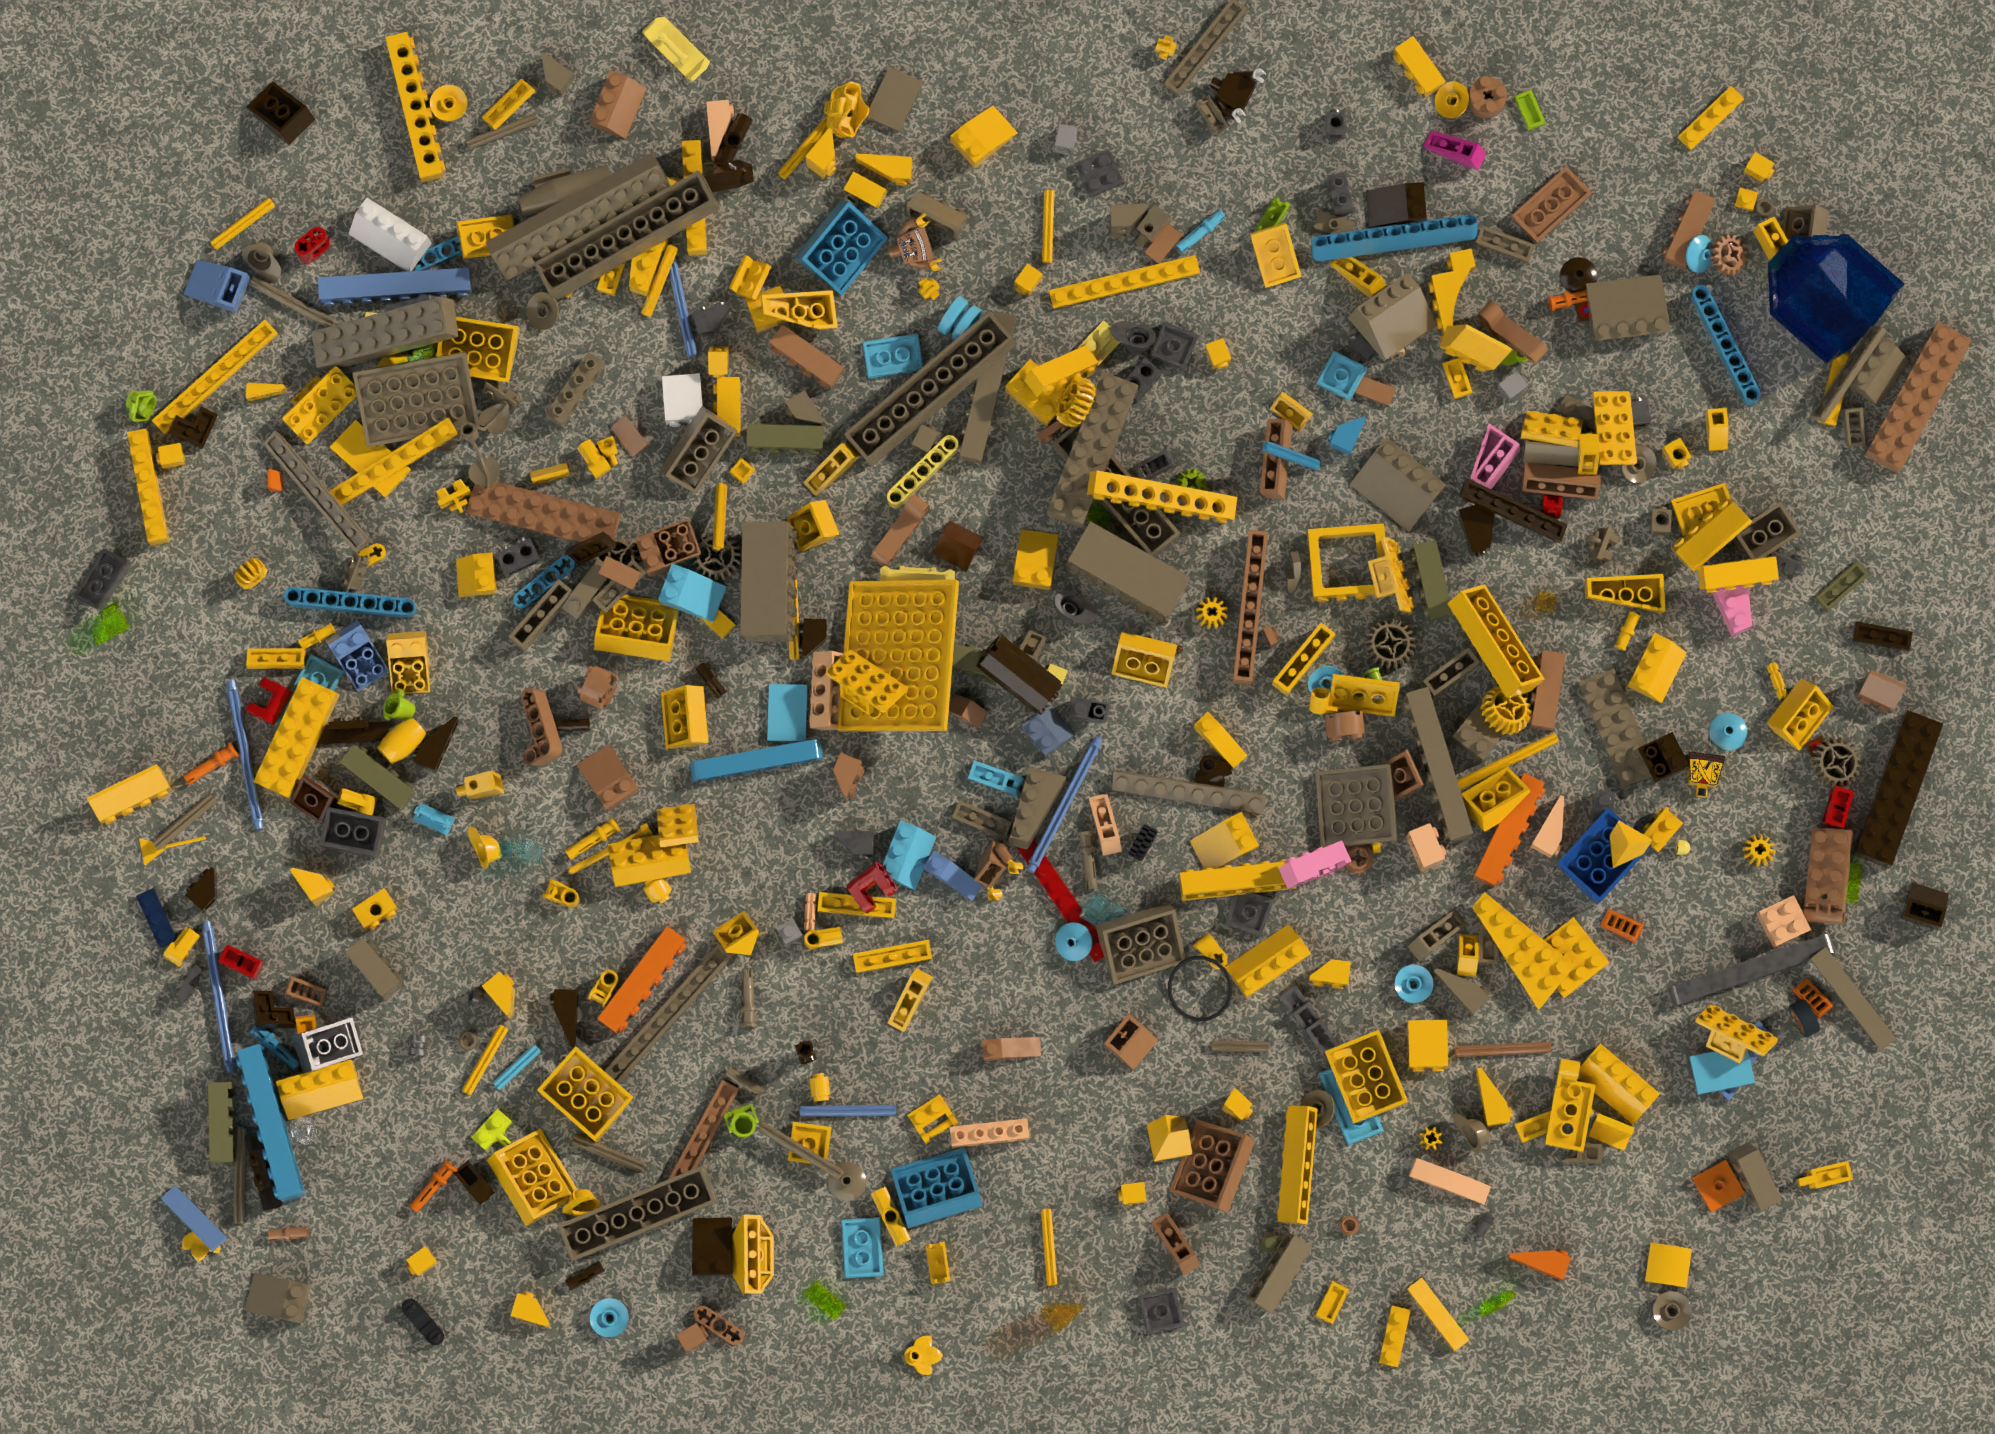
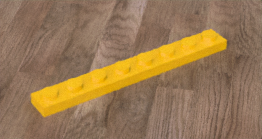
M1196 255L1052 289L1049 290L1053 309L1199 275L1200 270Z
M263 320L152 419V422L164 435H167L175 415L183 419L186 418L278 335L276 330L266 320Z
M446 418L330 490V493L343 506L459 435L451 420Z

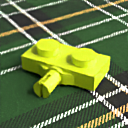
M497 1109L471 1138L485 1151L498 1141L506 1147L508 1145L504 1141L509 1145L512 1142L504 1134L513 1122Z

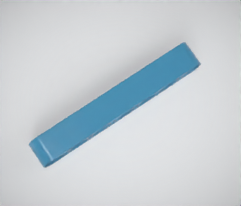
M1698 285L1691 293V301L1742 402L1745 405L1752 406L1760 398V390L1709 289L1704 285ZM1701 292L1704 294L1705 298L1699 299L1696 297L1695 293ZM1704 309L1712 310L1713 315H1706ZM1718 325L1722 331L1719 333L1715 332L1712 326ZM1727 342L1730 348H1722L1721 343ZM1736 359L1738 361V365H1731L1729 360ZM1738 376H1745L1747 382L1741 383L1738 380ZM1752 392L1755 395V399L1747 398L1746 393Z
M290 587L284 593L286 602L290 606L298 608L398 618H412L417 612L416 605L408 598ZM293 593H297L298 599L295 601H290L289 596ZM311 595L317 596V600L314 603H309L308 598ZM330 597L336 598V602L333 605H328L327 600ZM349 599L355 600V604L352 607H347L346 602ZM374 601V606L371 609L365 608L366 602ZM386 603H393V608L390 611L384 610ZM405 605H412V610L405 613L403 612V607Z
M814 739L703 759L689 764L692 781L697 783L698 780H714L719 776L725 778L736 776V773L747 774L758 769L763 771L774 769L775 766L785 767L797 762L802 764L812 762L813 759L822 760L823 754L820 740Z

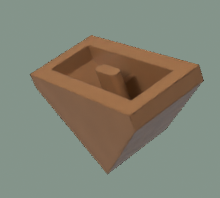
M954 694L949 702V713L978 729L988 713L971 699Z

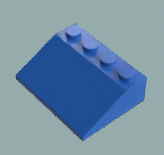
M1609 807L1557 863L1573 883L1596 905L1608 895L1643 856L1641 855L1613 868L1610 833L1618 821L1626 823Z

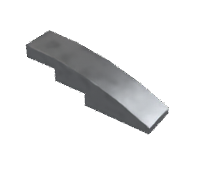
M1294 984L1281 993L1279 997L1327 1061L1325 1051L1337 1047L1339 1044Z

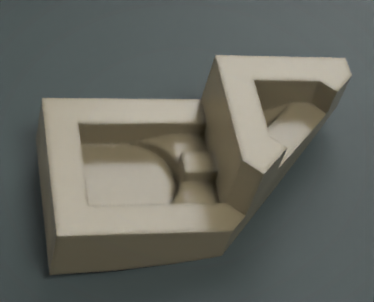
M1298 551L1290 552L1292 570L1285 571L1288 593L1295 591L1300 579L1301 560Z
M1585 1144L1584 1152L1573 1151L1564 1159V1162L1602 1164L1603 1145Z

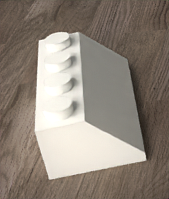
M369 198L365 199L355 213L349 231L350 236L406 272L414 269L431 245L427 235Z

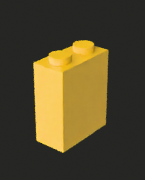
M1408 1020V1069H1413V1072H1424V1069L1432 1068V1072H1443L1444 1068H1448L1447 1020Z

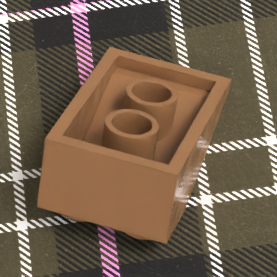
M609 744L577 764L607 813L640 792Z

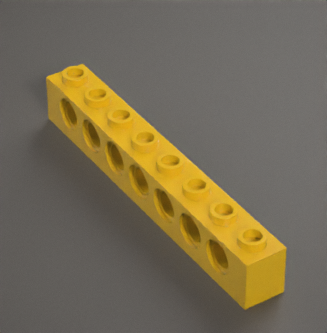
M407 32L387 36L385 38L421 182L443 178V172L446 169L444 161L439 160L438 154H441L439 142L435 143L434 140L437 132L435 125L430 124V119L433 116L430 107H426L425 101H428L426 89L422 90L421 83H424L422 72L417 71L416 66L420 64L417 54L413 55L412 48H415L413 37H409ZM402 51L408 52L406 57H399V53ZM408 68L412 69V73H411V74H409V75H404V74H403V71H404L405 69H408ZM411 86L417 87L416 91L412 93L407 90ZM414 104L421 105L418 110H413L412 106ZM420 121L425 122V126L422 128L416 127V124ZM423 139L430 140L429 144L425 146L420 143ZM429 156L434 157V161H433V162H431V163H426V162H425V159H426L427 157H429Z
M1098 470L1091 471L1089 475L1087 495H1092L1093 499L1096 500L1108 498L1111 499L1112 503L1122 504V501L1129 502L1128 505L1133 507L1145 505L1146 509L1149 510L1161 508L1164 509L1163 512L1174 514L1177 511L1181 512L1182 516L1187 517L1199 515L1198 518L1202 520L1215 518L1218 523H1227V521L1235 519L1237 497ZM1108 483H1109V484L1111 485V487H1112L1111 492H1109V491L1107 490V484H1108ZM1125 487H1128L1129 489L1128 496L1125 494ZM1143 490L1147 493L1146 499L1142 496ZM1161 493L1164 495V502L1160 500ZM1178 497L1182 499L1181 506L1177 502ZM1196 500H1198V502H1199V508H1198V509H1197L1196 506H1195V501H1196ZM1213 503L1217 506L1216 512L1212 509Z

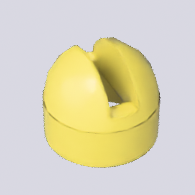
M1678 839L1676 855H1686L1691 849L1690 844L1685 840Z

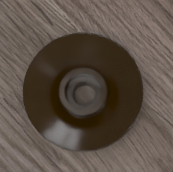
M1582 257L1569 259L1564 263L1560 271L1561 283L1572 293L1586 290V283H1594L1598 279L1595 265ZM1581 271L1583 273V276L1578 277L1576 275V272Z

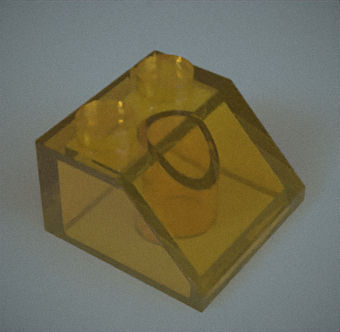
M1048 1303L1040 1311L1042 1314L1040 1319L1057 1335L1084 1310L1085 1306L1082 1303H1054L1052 1306Z

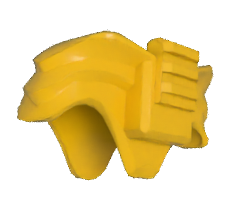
M848 82L835 88L831 92L830 101L825 102L824 113L828 115L827 127L832 129V133L839 138L854 137L859 126L869 114V107L861 97L860 84L855 82ZM850 111H852L851 116L848 117V116H847L848 113H849Z

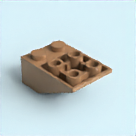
M689 519L635 538L649 577L669 571L671 564L679 566L701 555Z

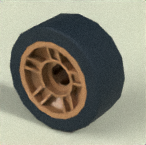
M1804 999L1789 1005L1790 1014L1804 1037L1808 1038L1820 1031L1819 1022L1813 1010Z

